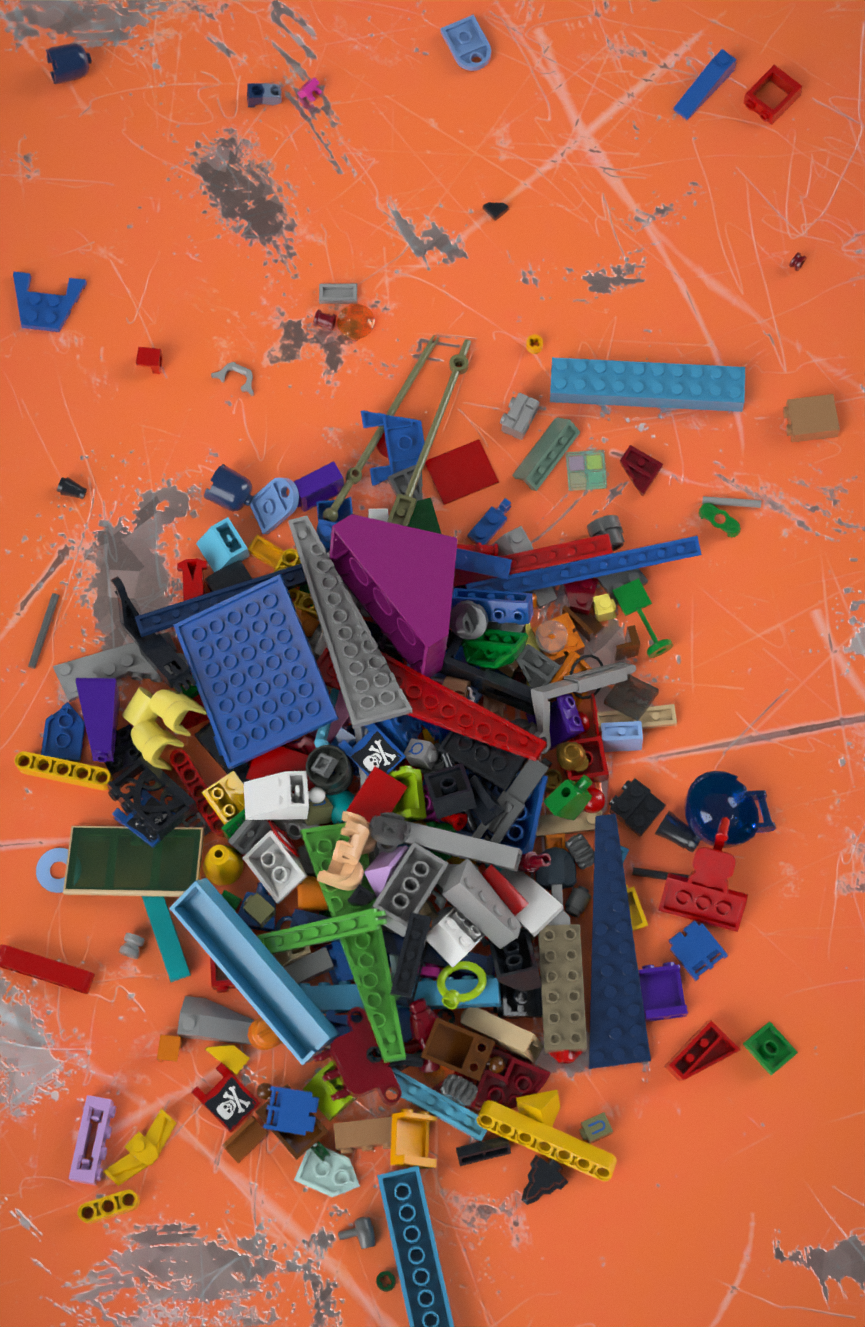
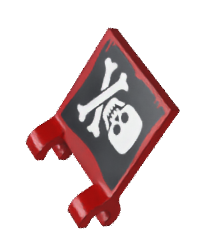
M221 1062L216 1067V1070L223 1078L207 1094H204L198 1086L191 1093L231 1133L261 1103Z

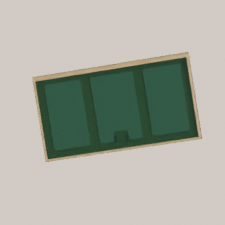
M71 826L63 894L180 897L196 880H200L204 828L176 827L152 848L126 826Z

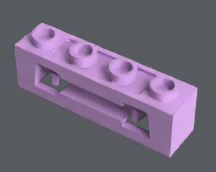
M89 1095L86 1097L69 1174V1180L73 1182L96 1186L97 1181H100L102 1178L103 1168H100L102 1160L106 1158L107 1147H105L106 1139H110L112 1127L109 1124L111 1118H114L116 1113V1106H114V1102L111 1099ZM91 1119L101 1122L98 1124L91 1156L93 1163L88 1159H82V1157H86L93 1125L90 1122Z

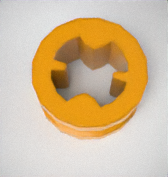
M533 334L527 338L526 349L528 352L537 354L542 351L543 339L541 336ZM537 341L538 347L536 345L532 347L531 342L535 343Z

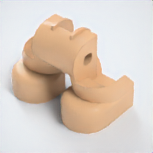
M343 811L342 820L346 821V825L342 828L341 834L350 837V840L348 842L341 840L336 842L328 870L320 871L317 881L341 890L351 891L355 890L363 880L364 870L359 862L361 854H368L373 851L377 841L370 835V823L364 817L352 812Z

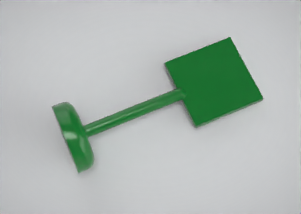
M639 578L612 590L625 617L637 611L654 642L647 649L649 658L658 657L674 646L670 639L658 641L642 609L651 605L652 602Z

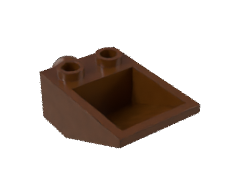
M439 1018L435 1020L421 1055L424 1059L480 1081L486 1065L493 1073H500L505 1067V1062L501 1057H489L495 1041ZM480 1043L485 1044L486 1048L484 1051L478 1050ZM472 1063L477 1064L478 1068L476 1071L470 1070Z
M262 1083L257 1088L258 1096L261 1099L268 1100L255 1111L265 1124L267 1122V1105H270L272 1093L270 1090L272 1085L269 1083ZM288 1084L284 1086V1088L292 1089ZM277 1092L276 1095H275V1101H274V1105H275V1106H276V1100H277V1094H278V1092ZM309 1112L310 1116H315L312 1112ZM317 1118L315 1119L314 1131H306L305 1135L271 1130L296 1160L329 1132Z

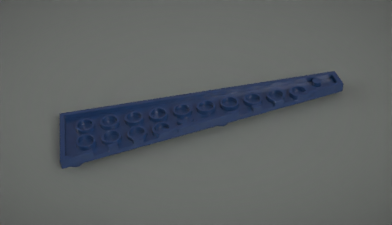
M616 814L595 816L589 1069L651 1061Z

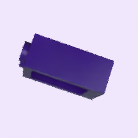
M334 461L294 481L299 493L297 508L301 507L303 512H306L316 507V502L327 501L339 494L344 486V480Z

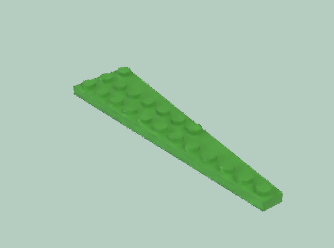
M346 823L301 829L300 833L317 877L320 871L328 870L336 842L338 840L346 842L350 840V837L341 834V830L345 827ZM361 854L359 859L364 871L370 865L368 854ZM364 873L360 885L375 894ZM319 882L332 918L369 910L376 901L375 898L368 905L354 906L347 903V900L355 890L345 891ZM381 925L380 930L340 939L384 1063L405 1060L406 1055L395 996L390 995L392 980Z

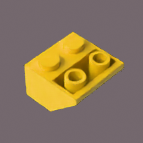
M234 771L202 792L224 825L245 808L244 784Z

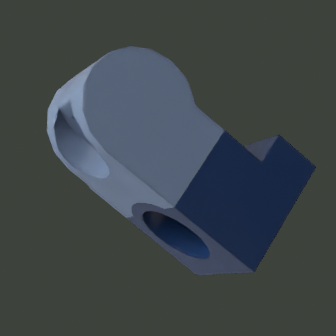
M247 83L248 108L260 104L278 105L282 102L280 85Z

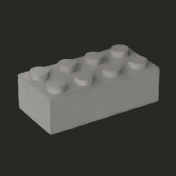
M413 842L371 909L377 908V912L385 911L386 915L378 917V919H386L387 924L384 925L404 937L410 913L419 914L449 863Z

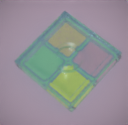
M604 450L565 452L568 491L607 488Z

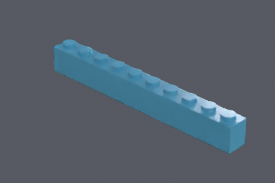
M486 975L487 982L483 992L473 1000L459 1002L457 1008L501 1007V983L497 981L494 975ZM463 976L462 980H454L453 977H447L445 981V986L448 990L453 989L460 994L472 991L478 984V979H474V976ZM421 978L414 1001L425 998L426 1004L431 1009H449L442 1003L443 996L438 991L437 981H433V978ZM341 981L339 985H331L329 982H320L318 986H310L309 983L298 984L323 1014H327L328 1010H335V1014L348 1013L353 1007H361L365 1011L356 984H351L349 981ZM396 1005L397 1009L411 1010L409 1007Z

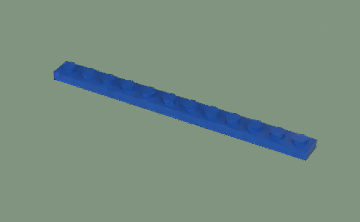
M698 536L512 574L509 575L508 579L497 577L465 585L466 589L523 593L702 554Z

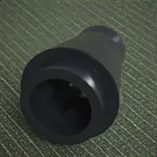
M62 477L58 484L57 492H60V495L84 499L87 489L69 477Z

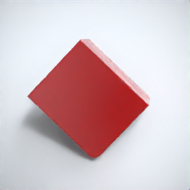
M138 346L136 365L151 367L152 373L160 374L163 361L161 349Z

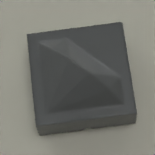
M320 753L310 770L328 779L339 761L324 753Z

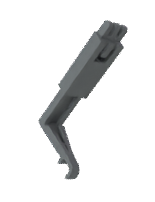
M546 758L541 762L529 759L507 792L503 791L497 799L504 811L486 826L481 822L472 837L480 839L488 829L494 835L492 838L486 835L484 840L500 844L526 807L524 803L551 767L552 762Z

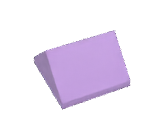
M407 846L397 847L391 853L382 851L364 871L376 897H379L407 853Z

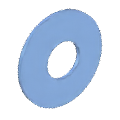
M51 849L44 853L37 863V879L41 886L50 892H63L65 877L61 879L53 878L50 874V868L56 862L67 864L68 849ZM78 857L74 886L78 883L82 873V866Z

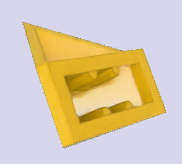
M558 1090L516 1098L519 1113L550 1127L553 1126L560 1110Z

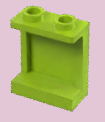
M402 766L399 771H391L388 775L407 786L392 813L403 816L405 821L409 822L426 818L421 769H412V766Z

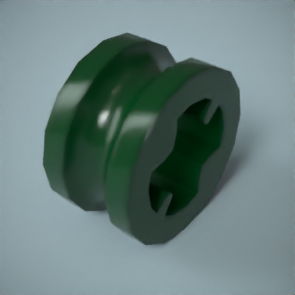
M319 1141L316 1147H311L312 1151L322 1162L325 1161V1157L331 1156Z
M383 1271L378 1274L376 1284L380 1290L388 1292L395 1287L396 1280L391 1272ZM384 1276H389V1280L392 1281L391 1285L387 1284L388 1287H383V1283L380 1282V1279H384Z

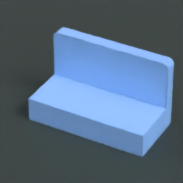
M641 721L601 723L604 752L642 750L643 734Z

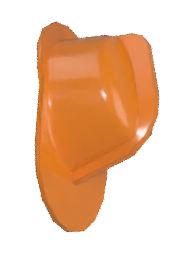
M262 1017L253 1021L248 1028L249 1042L258 1050H269L283 1043Z

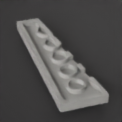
M169 632L160 634L177 652ZM133 642L55 665L53 669L69 702H72L79 698L75 682L76 678H116L118 680L128 675L127 668L147 660L141 655L139 646Z

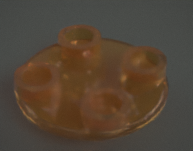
M350 304L340 311L337 317V325L343 335L353 341H358L360 338L371 333L375 327V317L367 306Z

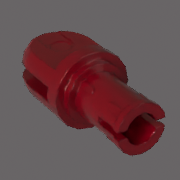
M528 852L522 854L518 871L536 872L539 867L549 866L550 863L548 861H551V857L548 853L537 855L535 852Z

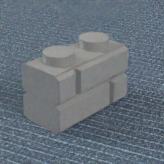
M518 393L516 398L512 397L508 406L510 410L508 414H503L500 424H502V432L523 440L539 409V401L531 397L529 398L525 394Z

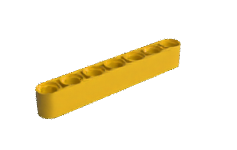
M493 1101L484 1102L478 1114V1125L488 1131L599 1180L608 1181L612 1178L617 1159L607 1151Z

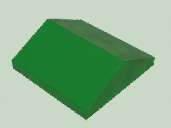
M768 1022L743 1043L745 1048L771 1076L798 1053L771 1022Z

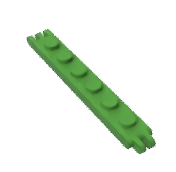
M377 908L261 934L257 935V937L271 954L377 931L380 930V925L387 924V920H379L378 917L386 915L385 911L377 912Z

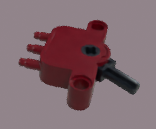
M353 1007L348 1012L346 1018L350 1032L336 1038L329 1049L318 1053L313 1059L315 1062L331 1058L335 1069L323 1075L322 1079L326 1082L339 1077L344 1088L331 1095L332 1101L340 1100L349 1095L358 1098L377 1090L383 1103L393 1106L398 1103L402 1095L401 1088L392 1071L394 1065L422 1067L424 1058L418 1054L405 1053V1060L384 1063L366 1012L361 1007ZM359 1014L362 1021L358 1023L353 1022L351 1015ZM372 1052H376L375 1055L379 1056L375 1061L372 1060L371 1056H368ZM386 1091H395L397 1098L394 1100L388 1099Z

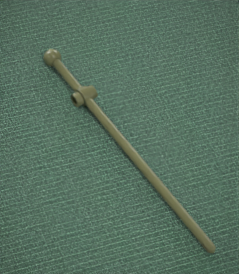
M435 335L431 337L386 415H395L437 344L439 337H437L434 343H432ZM383 426L377 428L355 467L347 471L344 486L331 508H327L323 512L324 520L335 522L338 519L337 511L351 487L361 480V471L384 433Z

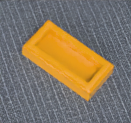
M258 534L247 547L249 554L273 569L276 568L284 550Z

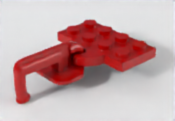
M727 817L722 818L720 821L713 849L701 847L695 852L692 863L695 870L691 872L689 878L668 873L658 911L738 932L748 894L728 889L729 882L727 878L733 875L736 859L732 854L722 851L725 841L728 840L727 834L730 820Z

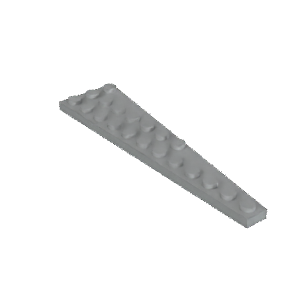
M308 516L288 520L353 729L412 713V708L397 684L394 674L391 673L387 661L378 649L375 639L371 636L369 628L350 593L346 590L340 575H338L332 560L327 555L326 549L319 540V536Z

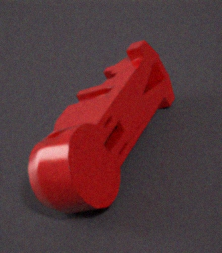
M196 558L185 559L177 563V570L182 572L183 601L204 595L203 570H207V561Z

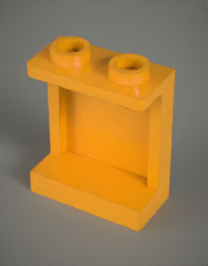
M401 1109V1113L392 1114L390 1165L409 1168L419 1166V1169L436 1168V1159L428 1158L429 1123L437 1121L436 1116H430L429 1112L418 1111L416 1114L413 1113V1109Z

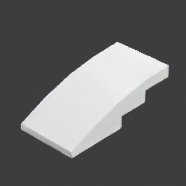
M507 869L500 871L509 883L528 901L529 904L515 917L521 923V927L523 926L535 937L564 909L563 905L524 872L518 870L515 872Z

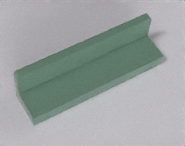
M556 417L512 476L515 479L523 480L531 490L537 491L580 434L578 428L570 419Z

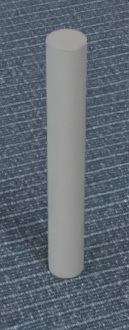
M702 497V504L710 503L712 505L761 508V500Z

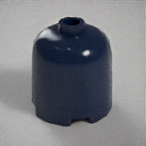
M72 43L46 49L48 64L52 63L53 71L50 74L54 84L81 79L88 74L89 64H92L90 53L85 52V49L80 44Z
M224 464L219 466L210 480L214 483L211 489L206 488L204 498L232 512L241 510L244 505L249 506L253 499L250 480Z

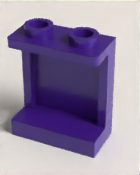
M572 694L557 696V700L552 702L549 725L550 750L555 749L558 744L567 742L584 731ZM527 713L528 722L536 724L535 714Z
M675 962L663 963L662 967L645 965L638 971L645 1022L687 1016L688 1010L684 1000L680 964L675 965Z

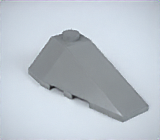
M522 526L505 533L494 542L498 544V557L534 549ZM552 586L523 592L535 593L537 596L536 605L539 608L558 600Z

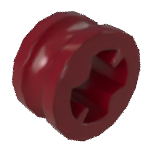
M799 252L795 254L789 264V267H795L796 271L800 270L807 258L806 256H801Z

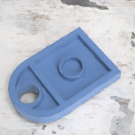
M474 14L440 28L447 46L460 67L476 71L484 68L489 63L491 47ZM474 57L482 59L479 63L472 61Z
M281 477L271 480L253 496L250 507L262 534L271 533L294 513L299 502L298 489L291 479ZM287 488H289V496L286 494Z

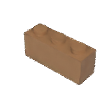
M392 1117L333 1123L336 1150L341 1151V1154L354 1153V1149H362V1152L374 1151V1147L383 1146V1149H391Z

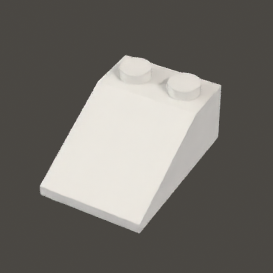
M272 830L242 857L277 904L307 877L299 858L276 837ZM278 832L279 835L283 838V840L290 847H292L290 843L287 841V839L280 832Z

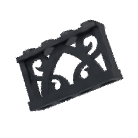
M141 755L138 758L139 761L112 782L107 783L109 788L108 794L113 801L118 800L121 803L122 809L126 813L130 812L140 826L143 824L152 838L156 837L162 841L168 833L189 816L193 817L198 813L195 800L160 768L152 766ZM141 773L138 780L134 779V777ZM150 781L156 782L153 786H148ZM127 783L135 784V787H125L126 789L130 790L129 793L125 794L121 792V788ZM163 789L164 791L160 796L162 806L141 805L142 790L157 791ZM167 797H172L173 799L171 801L167 800L168 804L166 805L165 799ZM180 810L174 816H172L171 812ZM163 814L168 815V820L164 824L156 825L154 823L156 818L161 819L162 822Z
M410 913L390 995L395 996L396 1005L410 1008L409 1004L415 1000L429 943L426 938L428 932L432 929L429 927L431 917Z

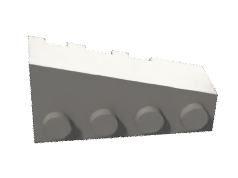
M469 858L453 868L442 895L500 949L516 939L521 923Z

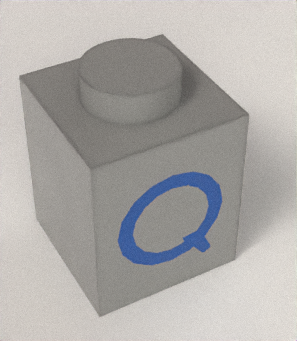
M411 738L404 755L411 766L431 770L437 761L439 753L432 742Z

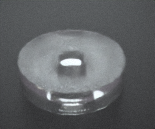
M548 620L537 628L536 643L541 650L547 653H556L561 651L567 643L568 633L562 623ZM553 634L555 638L549 639L548 635Z

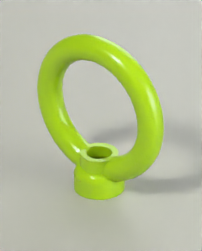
M459 961L454 967L451 965L446 966L437 978V988L443 996V1005L449 1009H456L459 1002H467L478 997L485 989L487 978L484 970L479 965L469 961ZM457 970H470L478 976L477 986L472 991L460 994L453 989L448 990L445 986L446 978Z

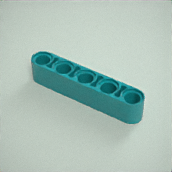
M142 896L171 983L191 976L165 897Z

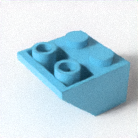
M228 517L211 526L196 542V545L214 573L236 561H243L250 557L247 546Z

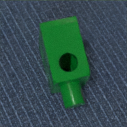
M583 775L577 782L567 779L543 802L554 816L575 820L592 799V795L587 790L592 781L586 775Z

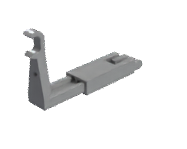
M624 662L607 664L564 676V680L531 689L538 732L534 735L547 742V746L541 754H546L551 746L549 733L550 702L548 699L571 692L583 693L626 681L627 674L635 672L636 666Z

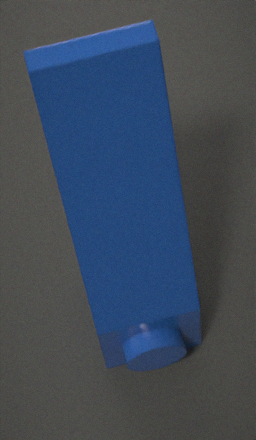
M721 49L674 106L673 110L688 120L735 71L737 59Z

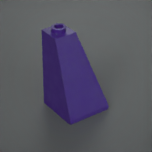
M76 678V687L93 761H113L120 707L116 678Z

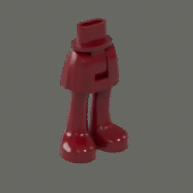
M420 998L409 1004L411 1008L410 1028L412 1037L418 1040L423 1052L435 1020L439 1017L426 1004L425 998ZM424 1059L423 1066L419 1067L422 1073L434 1072L440 1069L439 1064Z

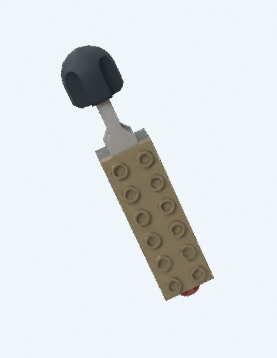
M553 847L540 853H548L551 861H548L550 863L549 866L539 867L535 872L536 883L542 888L551 890V895L563 905L562 889L571 888L577 883L576 865L574 858L568 851ZM562 910L538 933L540 980L542 984L544 1055H550L560 1064L573 1063L581 1054H586L587 1039L580 924L570 925V917Z

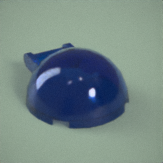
M725 771L706 772L694 780L686 793L684 811L688 826L701 841L714 846L720 821L722 818L727 817L730 820L727 834L728 840L725 841L723 848L741 846L755 837L756 833L776 830V824L772 822L767 805L766 791H748L747 787L737 780L738 776ZM755 800H758L764 823H759L758 808Z

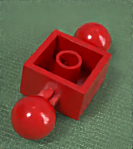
M578 711L584 731L575 736L573 741L568 742H576L583 747L588 759V767L582 772L565 769L566 778L577 782L583 775H586L592 781V784L587 789L592 795V799L583 810L594 814L600 812L605 805V796L602 791L596 788L595 783L608 781L609 771L602 737L586 738L585 734L589 730L590 721L586 714Z

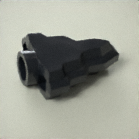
M535 1155L530 1163L531 1170L527 1175L529 1183L524 1188L521 1201L529 1205L538 1201L543 1194L551 1195L556 1189L561 1190L568 1183V1180L560 1173L563 1170L562 1166L552 1158L545 1161Z

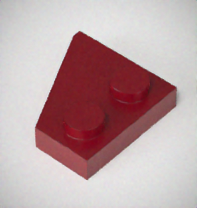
M629 445L620 459L621 466L639 493L644 496L662 469L663 463L632 445Z
M597 578L564 584V592L568 598L567 603L571 611L589 615L598 584Z

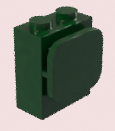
M431 497L417 501L408 527L441 534Z

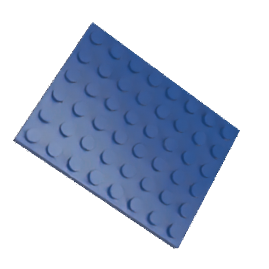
M279 574L173 625L192 676L196 681L197 689L228 769L231 770L339 719L282 575Z

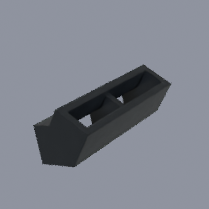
M501 1136L457 1147L456 1153L460 1166L508 1155L511 1154L508 1139Z

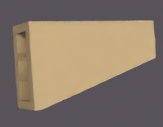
M467 1008L461 1015L460 1023L467 1030L495 1041L494 1044L534 1064L544 1047L535 1034L480 1008Z

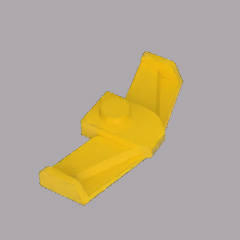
M160 1109L146 1136L144 1137L138 1131L124 1146L130 1153L103 1170V1172L119 1186L146 1167L152 1166L159 1158L161 1150L177 1123L163 1109Z

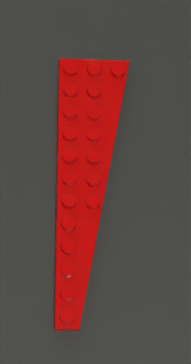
M326 647L316 661L325 685L341 691L328 647ZM381 652L412 708V713L406 715L533 761H537L547 746L546 741Z

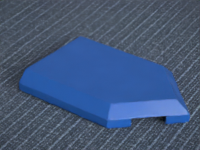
M69 702L45 720L41 755L80 762L85 723Z

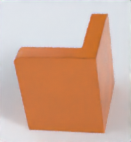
M160 1034L157 1053L158 1062H163V1060L178 1061L179 1050L183 1044V1039L180 1036Z

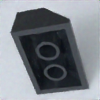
M528 930L519 931L518 937L501 949L488 938L498 982L521 992L542 987Z

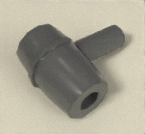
M370 1217L357 1218L354 1221L355 1228L338 1232L340 1240L357 1236L361 1249L376 1246L374 1227Z

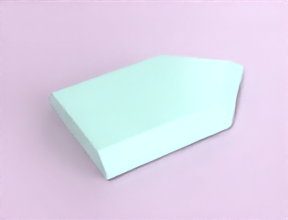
M311 1148L306 1151L294 1178V1181L330 1197H335L360 1187L350 1158L328 1148L326 1150L331 1156L325 1157L324 1162L317 1157Z

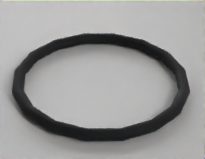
M592 654L583 655L582 657L578 658L576 662L572 665L569 675L573 674L575 666L579 663V661H581L584 658H594L598 661L600 666H603V663L598 657ZM597 688V690L594 692V696L597 695L601 688ZM573 692L576 697L581 699L591 698V695L581 696L577 692Z

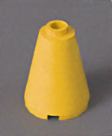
M226 845L213 846L203 861L205 876L216 885L222 886L234 883L243 872L242 856L233 847Z

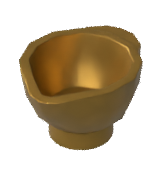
M563 742L557 745V761L562 768L577 772L587 769L588 759L585 750L580 744L576 742Z

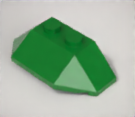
M486 629L482 636L476 639L463 640L462 646L468 665L499 668L511 664L523 651L528 634Z

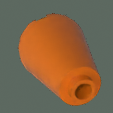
M307 875L302 883L298 885V908H303V911L318 913L329 910L317 877Z

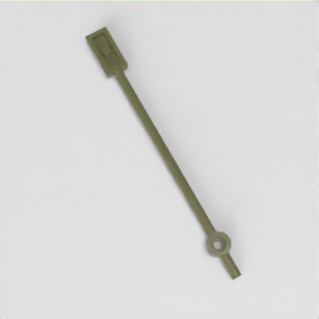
M468 339L464 340L460 353L452 356L449 361L452 373L406 492L404 495H397L387 522L408 527L417 503V499L412 498L458 376L467 372L469 367V361L466 356L471 341Z

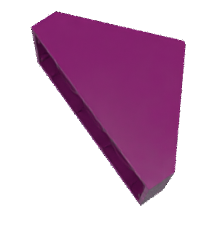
M351 514L332 526L329 558L332 560L342 581L408 665L430 678L441 671L449 632L458 540L452 536Z

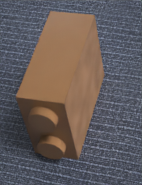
M833 394L787 399L786 406L783 407V416L788 421L786 433L787 436H790L791 443L838 437L840 428Z

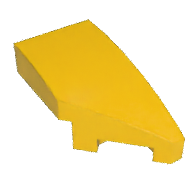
M227 1044L205 1048L209 1054L222 1062L236 1075L250 1059L234 1045Z

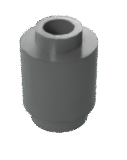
M578 886V888L573 887L565 903L566 908L564 911L571 916L579 918L584 913L592 897L589 894L590 891L582 886Z

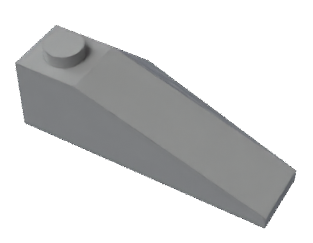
M185 996L180 1011L177 1034L181 1038L252 1045L248 1039V1028L255 1020L206 998Z

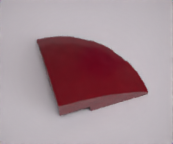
M493 1046L489 1057H501L505 1062V1067L502 1072L493 1073L487 1065L485 1066L480 1081L477 1080L476 1097L469 1108L481 1110L483 1103L486 1101H493L510 1109L518 1107L516 1098L537 1094L547 1082L551 1072L513 1053Z

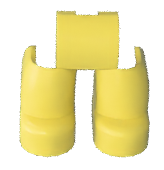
M139 687L122 716L134 725L131 730V738L134 745L142 753L143 758L156 768L171 771L173 767L163 760L160 755L167 744L183 747L184 744L171 733L163 730L156 723L157 717L160 716L164 724L173 732L190 737L191 733L180 725L187 712L190 710L206 715L207 712L205 708L185 694L161 689L153 695L147 689Z

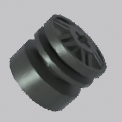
M332 745L320 746L314 749L307 758L306 772L314 786L322 788L325 794H340L351 785L354 777L353 767L345 753L338 747ZM320 753H324L339 761L333 770L335 773L331 774L328 779L310 770Z

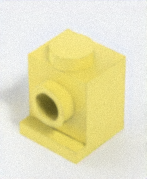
M609 593L593 597L592 606L596 619L599 622L617 617L615 613L616 605L614 599H610Z

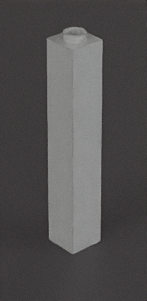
M409 822L411 828L410 836L403 844L412 845L414 842L427 850L463 859L469 858L471 861L487 865L492 864L495 867L515 872L518 870L522 851L518 848Z

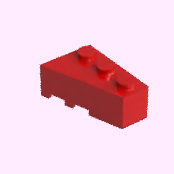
M710 1020L703 1024L664 1067L678 1081H683L741 1051V1049Z

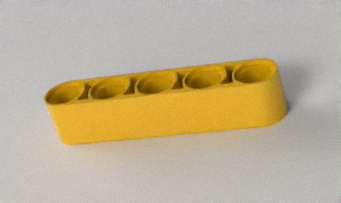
M20 752L14 760L21 773L98 790H108L107 783L113 781L110 772L102 767L30 752ZM23 760H30L27 766H20ZM42 764H49L46 770H40ZM62 768H69L66 774H59ZM81 772H88L86 778H79V774ZM101 776H107V777H108L105 782H103V783H99V782H98L99 777H101Z

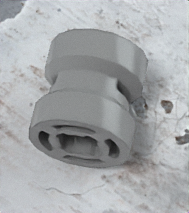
M126 933L124 936L126 943L120 946L119 953L129 958L138 959L140 954L138 947L143 946L145 939L132 933Z

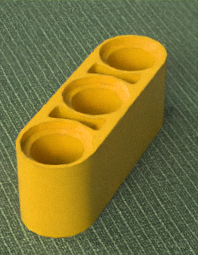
M124 1190L82 1204L78 1209V1217L87 1224L103 1221L136 1210L139 1207L140 1198L134 1191ZM128 1195H133L135 1198L134 1203L126 1206L124 1203L125 1198ZM107 1202H113L114 1209L111 1212H105L104 1205ZM87 1208H93V1216L85 1219L84 1211Z

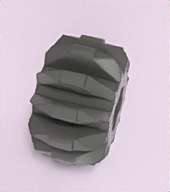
M582 834L574 835L565 842L567 850L580 869L583 870L593 865L594 851Z
M449 1074L442 1083L441 1092L458 1104L470 1106L476 1097L477 1087L461 1076Z

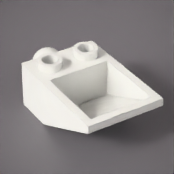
M286 771L244 782L245 820L307 819L309 810L308 799L314 803H320L325 798V792L320 787H314L308 791L306 771Z

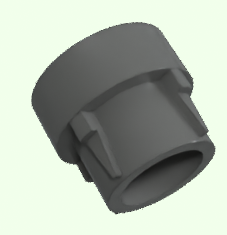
M617 515L603 516L587 525L590 537L609 533L613 552L624 545L623 542L625 540L622 534L624 532Z

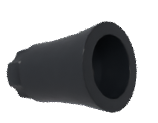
M670 810L655 832V835L663 837L683 849L686 848L692 853L703 837Z

